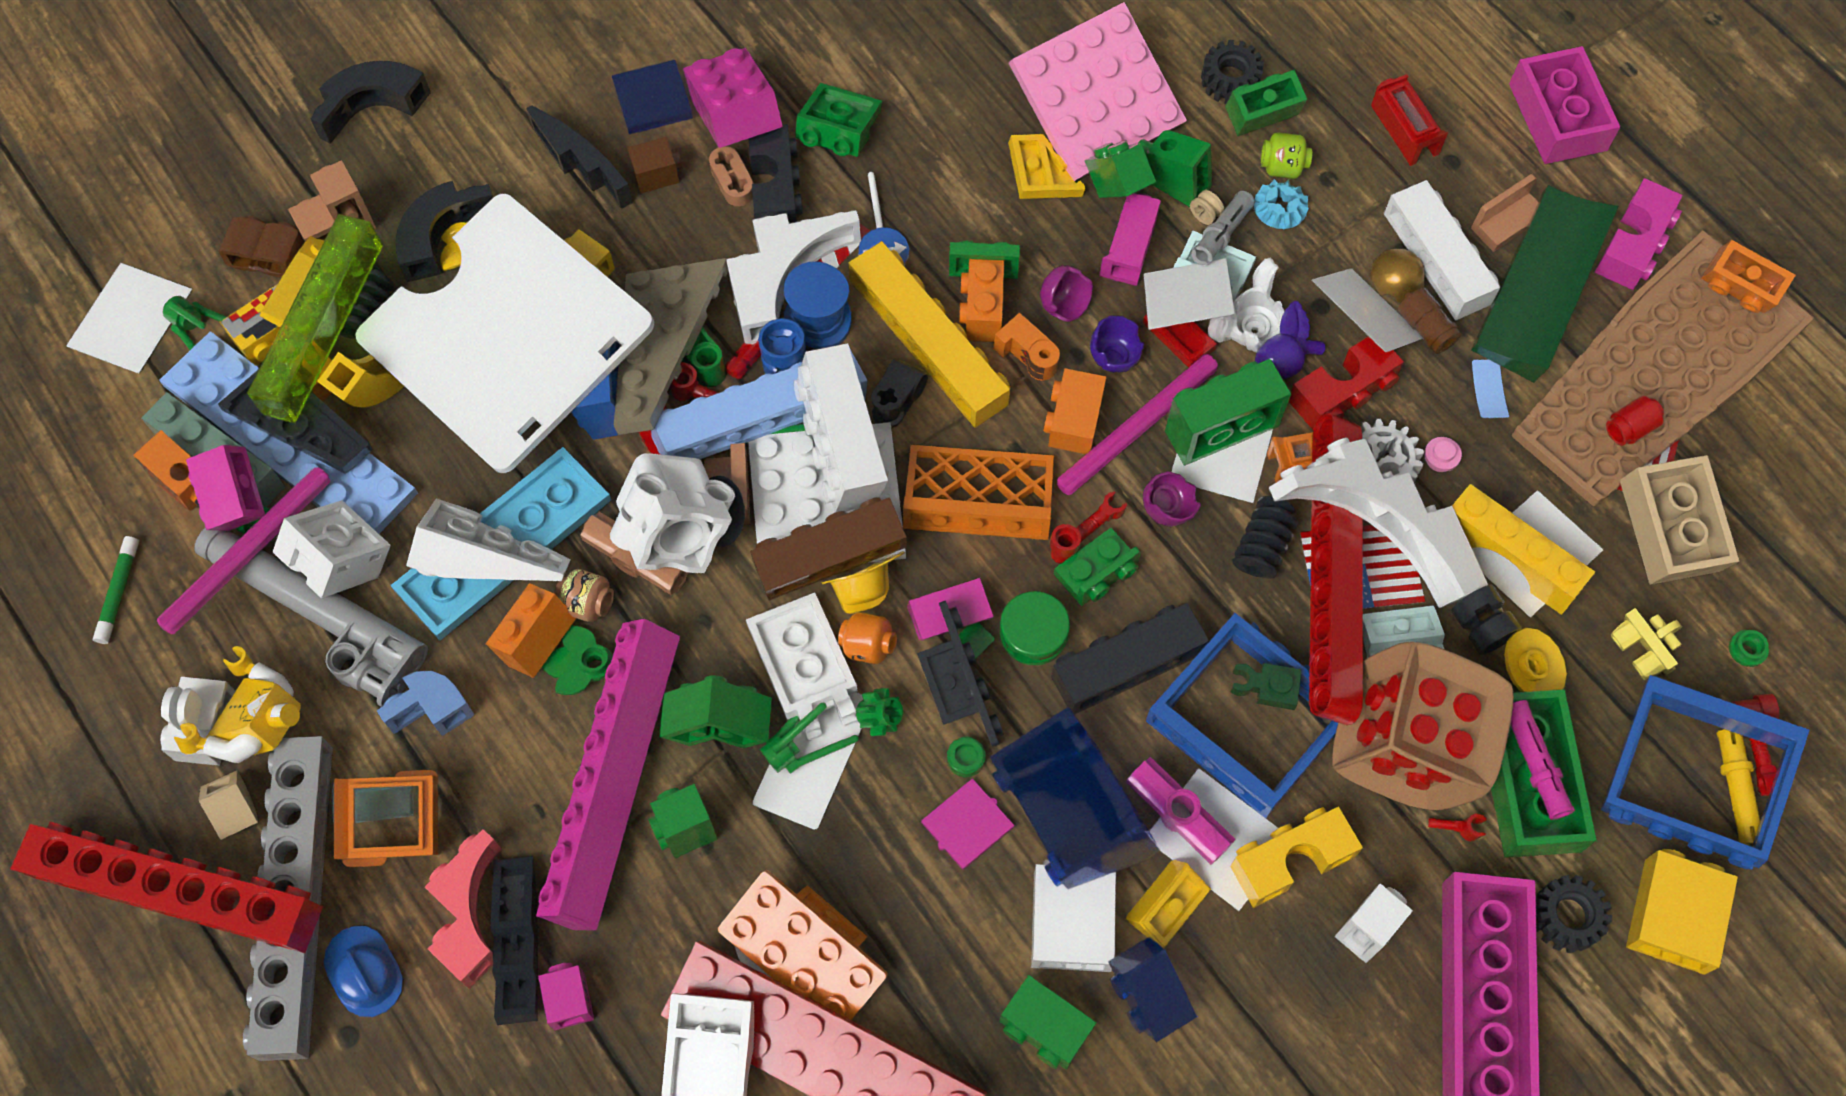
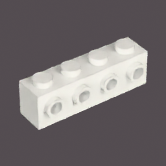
M1426 180L1392 194L1384 215L1406 248L1415 253L1422 261L1425 271L1424 275L1455 321L1490 306L1500 289L1498 279L1494 272L1488 270L1480 258L1477 247L1468 241L1462 232L1459 221L1452 217L1446 209L1439 192L1433 190Z

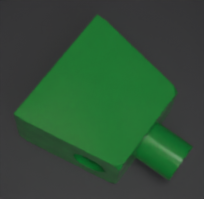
M1170 130L1163 131L1154 143L1145 139H1141L1138 142L1142 144L1156 182L1151 184L1188 207H1190L1191 201L1198 198L1202 191H1209L1212 187L1210 143Z

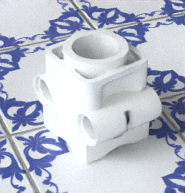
M651 453L642 454L635 459L616 500L620 513L610 532V539L617 547L630 551L637 569L656 570L663 567H672L690 573H705L712 560L713 551L718 540L725 534L732 521L728 510L735 498L734 491L722 481L709 480L702 461L697 458Z

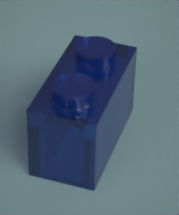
M1150 937L1108 961L1115 975L1110 978L1111 984L1122 1000H1127L1131 1008L1127 1012V1016L1139 1034L1145 1032L1157 1043L1197 1018L1166 950Z

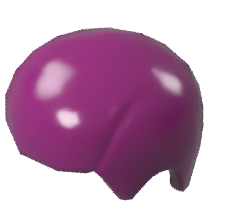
M1061 265L1054 268L1043 280L1040 290L1043 308L1050 315L1065 322L1078 319L1087 310L1092 298L1093 284L1091 279L1084 276L1079 269L1069 265Z
M1166 471L1157 474L1150 479L1143 491L1145 511L1157 524L1167 527L1184 524L1193 519L1201 507V503L1196 501V486L1187 482L1184 477L1177 473Z

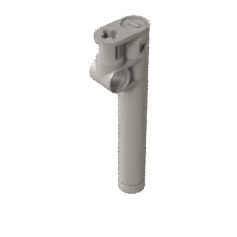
M204 528L197 537L194 550L197 555L214 564L241 537L230 531L206 530ZM262 549L235 575V577L337 636V640L326 655L325 663L327 668L342 685L352 687L358 691L365 690L377 697V705L381 707L384 706L388 698L404 691L407 684L402 677L418 671L425 661L428 652L427 645L338 593L320 598L306 584L307 577L303 573L290 569L284 562ZM355 659L349 669L341 670L342 665L346 661Z

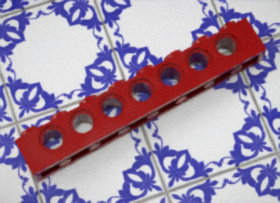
M49 822L47 828L33 824L29 825L10 868L34 879L304 954L323 909V906L309 900L310 892L296 887L287 886L286 891L281 892L274 890L276 883L252 876L250 883L240 880L242 874L229 869L218 867L216 873L205 871L206 864L192 859L183 858L181 864L171 862L172 855L155 849H149L147 855L137 853L139 847L134 844L116 839L113 846L104 844L105 837L88 831H82L80 837L71 835L72 828L54 822ZM170 879L168 886L164 889L166 882ZM205 887L203 895L198 899L199 893ZM240 896L238 905L233 909L235 900ZM275 906L273 915L267 919L268 912Z

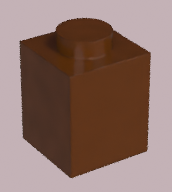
M667 137L627 147L640 194L679 183L677 169L682 168L677 148L670 149Z

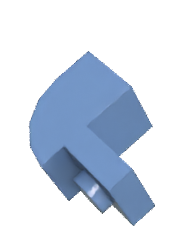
M416 671L402 677L409 690L405 693H397L386 700L384 706L377 710L381 719L393 734L424 714H427L433 725L443 736L475 715L458 688L446 676L433 671Z

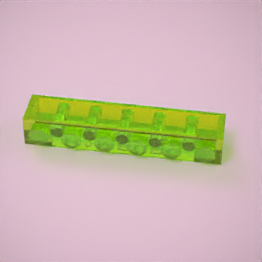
M342 214L337 215L247 392L263 415L296 423L383 247L370 221Z

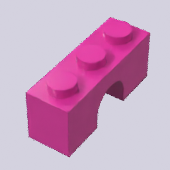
M1644 178L1620 221L1635 229L1639 235L1630 234L1618 228L1594 273L1631 290L1635 288L1641 278L1647 281L1657 263L1651 259L1653 254L1660 255L1670 237L1664 234L1666 228L1673 229L1682 213V210L1677 209V206L1683 195Z

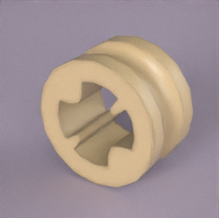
M1208 190L1202 191L1198 198L1193 199L1190 203V209L1195 218L1206 225L1214 223L1216 217H1219L1224 211L1223 203L1219 197Z

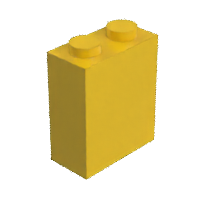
M1663 849L1656 851L1645 859L1626 948L1704 975L1719 968L1738 876L1724 872L1725 869L1717 864L1707 862L1699 864L1687 860L1684 854L1675 850Z

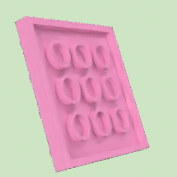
M1125 2L1013 58L1009 62L1053 148L1066 163V171L1074 181L1089 174L1084 160L1094 156L1093 150L1110 142H1113L1114 145L1127 140L1128 145L1138 144L1141 139L1150 142L1159 137L1163 131H1171L1187 121Z

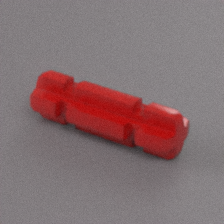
M758 341L754 344H745L744 342L735 352L737 356H732L725 364V369L730 376L735 379L742 378L748 371L747 365L751 367L759 358L761 352Z

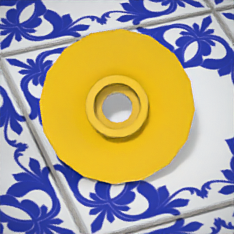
M1525 628L1513 633L1506 643L1504 657L1506 670L1512 683L1520 692L1563 690L1567 672L1565 660L1555 642L1538 629Z

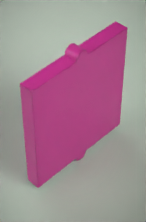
M973 778L921 821L924 827L937 840L939 850H945L962 870L967 868L1014 828V824L997 806V800L995 798L990 799Z

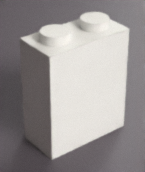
M1057 859L1045 860L1043 865L1036 864L1033 889L1031 968L1112 971L1115 962L1116 868H1106L1105 863L1096 861L1084 862L1082 867L1067 866L1066 861Z

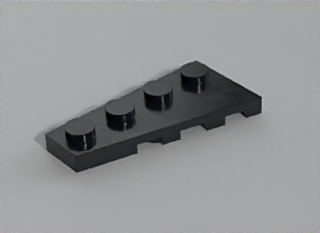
M276 360V362H275V364H274L273 367L275 368L276 371H278V368L281 366V364H279L278 366H276V364H277V360ZM262 366L218 403L222 411L345 474L373 451L370 443L285 367L274 387L263 373Z

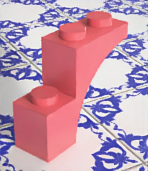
M484 829L477 835L473 834L464 840L459 847V853L448 864L443 863L437 867L429 878L430 882L425 886L457 918L452 925L446 924L437 931L432 939L433 944L428 950L469 989L493 965V952L487 945L479 926L477 901L484 874L492 860L501 851V847Z

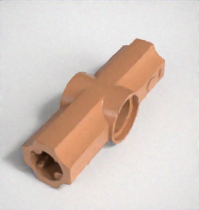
M601 512L589 517L580 535L584 542L609 556L612 562L626 574L635 578L641 576L670 595L680 590L689 572L672 567H663L656 570L637 569L630 551L617 547L610 539V532L615 520Z

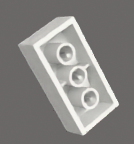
M847 343L805 352L802 364L798 366V378L794 380V391L798 402L803 401L806 413L803 414V422L807 435H813L816 447H813V458L816 468H822L825 481L822 482L824 498L827 503L832 502L835 513L858 509L865 501L881 497L888 478L849 345Z

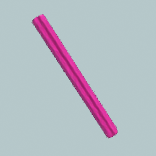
M1205 354L1063 473L1057 480L1059 489L1066 495L1073 494L1170 411L1172 400L1176 394L1186 388L1196 389L1217 371V361L1209 354Z
M314 467L157 618L159 626L167 633L175 634L280 532L284 518L300 513L330 483L329 475L321 468Z

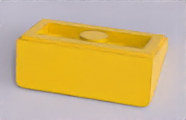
M1172 860L1128 913L1126 919L1159 948L1164 949L1211 888L1188 863Z

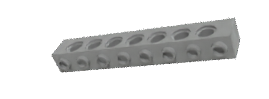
M322 736L282 738L279 745L274 751L269 753L268 769L272 775L271 789L266 790L264 800L265 808L268 812L267 826L263 827L261 833V844L263 850H265L264 865H260L257 877L276 883L274 890L284 892L287 886L308 891L311 893L309 900L321 905L333 748ZM304 774V779L298 786L290 787L291 781L295 776ZM296 811H301L299 820L292 825H287L289 816ZM298 849L297 857L291 863L284 864L285 855L290 850ZM275 906L268 912L267 919L273 915ZM319 919L305 954L257 941V944L252 945L250 961L251 966L254 968L253 984H250L247 989V1005L251 1012L250 1023L245 1026L243 1032V1046L247 1050V1055L258 1061L309 1059ZM283 966H287L288 974L282 982L274 984L276 971ZM284 1006L285 1013L282 1020L275 1025H271L270 1017L273 1011L278 1007Z

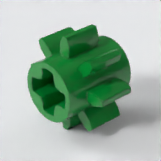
M889 688L874 689L873 692L863 693V700L859 702L856 708V716L860 723V728H870L871 736H885L886 732H896V725L901 722L903 717V706L899 701L900 698L889 697Z

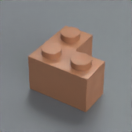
M342 160L310 174L320 195L303 200L298 205L288 209L305 242L311 235L316 239L326 242L328 240L332 247L337 248L377 229Z

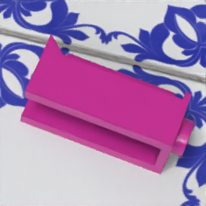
M1136 193L1126 197L1109 255L1102 258L1101 277L1137 286L1156 225L1161 200L1152 198L1147 194Z

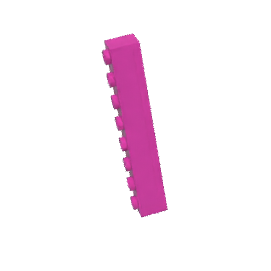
M647 619L623 623L616 635V648L612 661L605 672L606 681L595 706V718L592 729L584 743L583 759L573 780V793L569 806L562 817L560 836L551 854V867L546 884L539 894L540 904L536 916L572 930H597L680 639V636Z

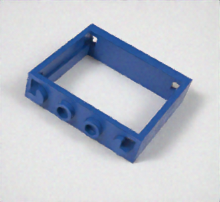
M1234 613L1149 709L1146 722L1266 819L1333 740L1338 723L1330 722L1276 788L1272 790L1172 709L1231 641L1260 664L1267 663L1301 669L1299 694L1309 701L1310 666L1301 665L1291 657L1289 650L1277 641L1272 642L1261 633L1260 628L1254 622L1250 625Z
M1650 675L1643 687L1601 811L1609 813V818L1618 823L1632 825L1634 822L1648 827V832L1656 837L1671 840L1672 837L1686 841L1690 849L1699 853L1710 855L1712 852L1729 857L1728 862L1744 869L1760 868L1768 860L1810 730ZM1652 704L1784 750L1752 847L1619 798Z

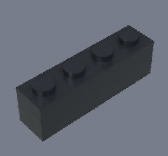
M1188 603L1177 608L1175 605L1167 606L1156 613V618L1145 623L1142 620L1135 621L1127 625L1122 630L1123 633L1112 638L1108 635L1102 636L1093 641L1088 649L1078 654L1075 651H1070L1060 656L1056 660V664L1053 665L1051 678L1071 715L1082 712L1193 660L1209 643V640Z

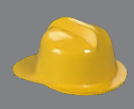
M902 551L852 575L825 581L822 584L831 583L845 613L852 614L872 609L878 606L888 593V562L903 555L905 552Z

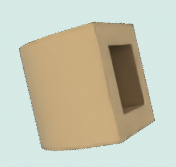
M238 770L200 787L199 803L220 840L258 823L253 801Z

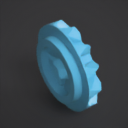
M1274 179L1269 185H1262L1254 199V210L1258 218L1266 225L1277 229H1289L1297 226L1305 219L1309 209L1308 196L1302 193L1301 186H1292L1289 179L1284 183H1278ZM1278 196L1284 202H1288L1286 212L1281 204H1275Z

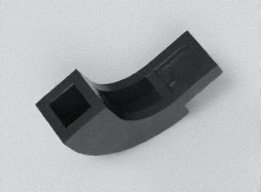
M392 61L364 62L338 72L319 88L324 102L315 109L310 120L319 138L331 144L349 120L359 111L372 106H389L413 116L431 94L424 73L413 67Z
M449 181L428 190L410 205L399 223L395 243L398 264L407 282L441 275L437 257V248L441 236L451 225L470 221L494 198L489 184L471 186L465 190L457 191L453 181Z

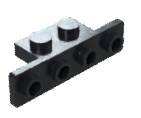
M946 600L939 602L952 640L919 652L917 655L942 723L946 725L979 712L991 746L994 748L1000 745L997 737L1003 736L1004 733L997 714L989 716L984 701L991 698L983 677L975 680L971 665L976 664L977 661L970 642L962 644L957 630L964 628L957 607L949 608Z

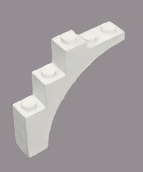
M1348 438L1337 440L1327 446L1329 452L1316 459V462L1308 465L1307 469L1304 470L1302 465L1291 467L1280 473L1282 480L1269 487L1274 501L1296 498L1318 500L1344 508L1368 521L1386 535L1410 560L1427 584L1439 608L1458 602L1472 592L1488 585L1453 507L1450 506L1437 510L1435 505H1431L1425 508L1409 472L1393 476L1392 471L1381 474L1366 439L1350 442Z

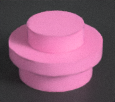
M1437 437L1427 444L1424 456L1431 469L1437 472H1446L1458 466L1462 452L1459 445L1452 439Z

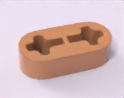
M727 146L718 147L713 150L709 157L710 168L725 200L733 206L747 205L753 199V182L739 154L735 149ZM725 160L726 163L730 164L731 170L727 171L720 162ZM736 181L744 191L738 193L736 189H733L732 183Z

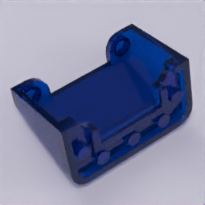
M1069 707L990 757L997 771L992 773L996 783L1004 793L1010 790L1015 795L1048 852L1047 858L1050 863L1045 865L1044 868L1056 887L1063 884L1069 890L1144 862L1161 852L1158 844L1095 741Z

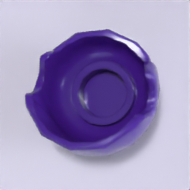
M1111 315L1099 321L1091 336L1090 351L1097 365L1101 366L1103 370L1112 373L1127 372L1138 364L1144 343L1139 339V327L1135 322L1124 316Z

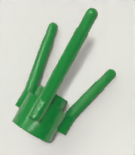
M182 296L170 298L165 303L162 311L163 316L172 323L171 331L181 338L189 350L195 346V343L188 336L186 330H193L196 327L205 329L206 324L201 321V314L219 322L227 317L204 307L197 301L191 303Z
M822 702L801 721L798 716L790 718L768 742H765L766 745L759 750L777 773L786 768L791 774L800 766L856 743L859 737L853 735L796 759L795 755L800 750L793 742V739L827 708L826 703Z

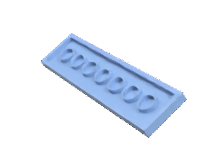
M211 331L159 380L166 389L237 444L246 447L248 452L272 468L276 475L290 486L294 487L314 467L321 468L329 475L331 481L311 502L317 507H322L343 500L378 534L418 494L415 487L370 453L345 474L222 411L218 403L259 368Z

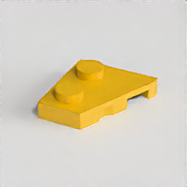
M1044 134L1011 135L1008 144L1020 199L1083 196L1085 191L1084 184L1081 180L1076 183L1066 171V163L1060 155L1055 153L1052 144Z

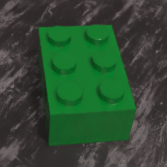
M1271 359L1260 363L1256 361L1250 362L1236 373L1228 376L1224 374L1218 375L1204 386L1197 389L1186 388L1176 394L1172 400L1165 433L1183 465L1186 466L1278 428L1291 393Z

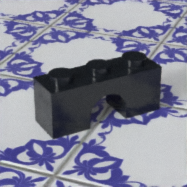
M785 124L781 128L748 138L752 175L767 174L774 177L766 183L752 184L755 219L786 213L788 222L791 224L797 222L796 215L803 214L801 194H794V186H800L798 165L792 166L791 158H798L796 137L789 138L788 124Z

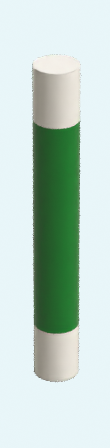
M125 536L93 636V641L97 643L108 644L139 544V540L134 537Z

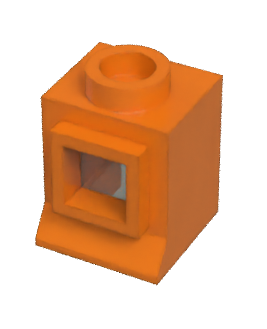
M1313 432L1283 438L1272 437L1267 455L1268 459L1277 458L1279 464L1274 478L1275 483L1282 480L1280 473L1297 465H1302L1305 470L1308 465L1312 464Z

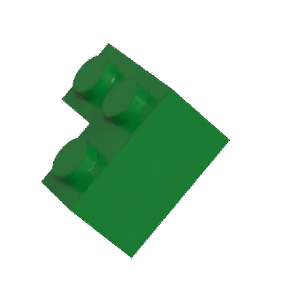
M716 675L706 676L703 681L694 684H682L680 688L664 693L660 737L687 746L714 739L743 749L768 742L772 698L757 693V689L754 687L736 686L727 683L725 677Z

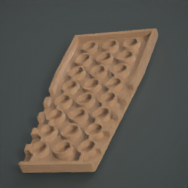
M1703 230L1631 297L1611 320L1609 325L1600 332L1586 351L1576 359L1570 369L1553 385L1547 395L1537 403L1530 414L1512 433V437L1592 506H1596L1621 486L1620 479L1636 468L1648 465L1742 390L1814 319L1813 316L1785 294L1776 307L1766 313H1754L1743 308L1740 305V300L1729 294L1721 295L1708 287L1709 283L1701 278L1722 245ZM1640 396L1657 400L1664 410L1663 425L1634 444L1620 446L1611 439L1606 430V422L1610 420L1614 412Z

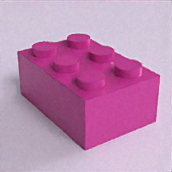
M1583 46L1519 60L1509 85L1544 164L1608 151L1620 129V125Z
M746 48L731 49L721 56L697 60L691 66L683 68L692 103L719 148L783 127L774 90Z

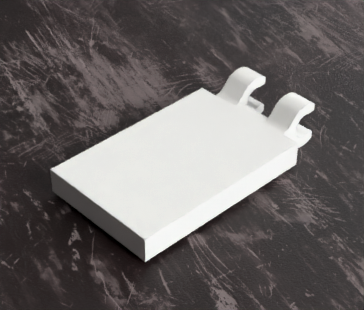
M815 593L746 619L748 629L787 720L798 716L801 721L820 703L824 702L827 705L825 710L836 707L844 727L858 721L855 715L856 710L849 697L850 694L858 691L856 682ZM817 718L804 729L808 741L822 736L821 726Z

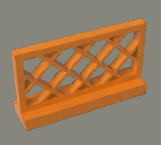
M911 445L903 506V529L1048 540L1051 521L1054 455ZM917 457L932 458L938 465L925 473L917 465ZM958 461H968L974 468L961 475L952 465ZM994 463L1004 464L1010 470L997 478L988 467ZM1030 466L1046 467L1045 474L1035 481L1024 470ZM945 470L955 481L942 489L933 478ZM981 473L991 484L978 492L968 481ZM1015 476L1027 485L1017 494H1014L1004 485ZM924 484L935 493L930 498L913 497L914 491ZM962 487L972 497L966 501L953 500L949 494ZM998 489L1008 500L1002 504L990 503L985 497ZM1034 492L1043 501V507L1027 506L1021 500Z

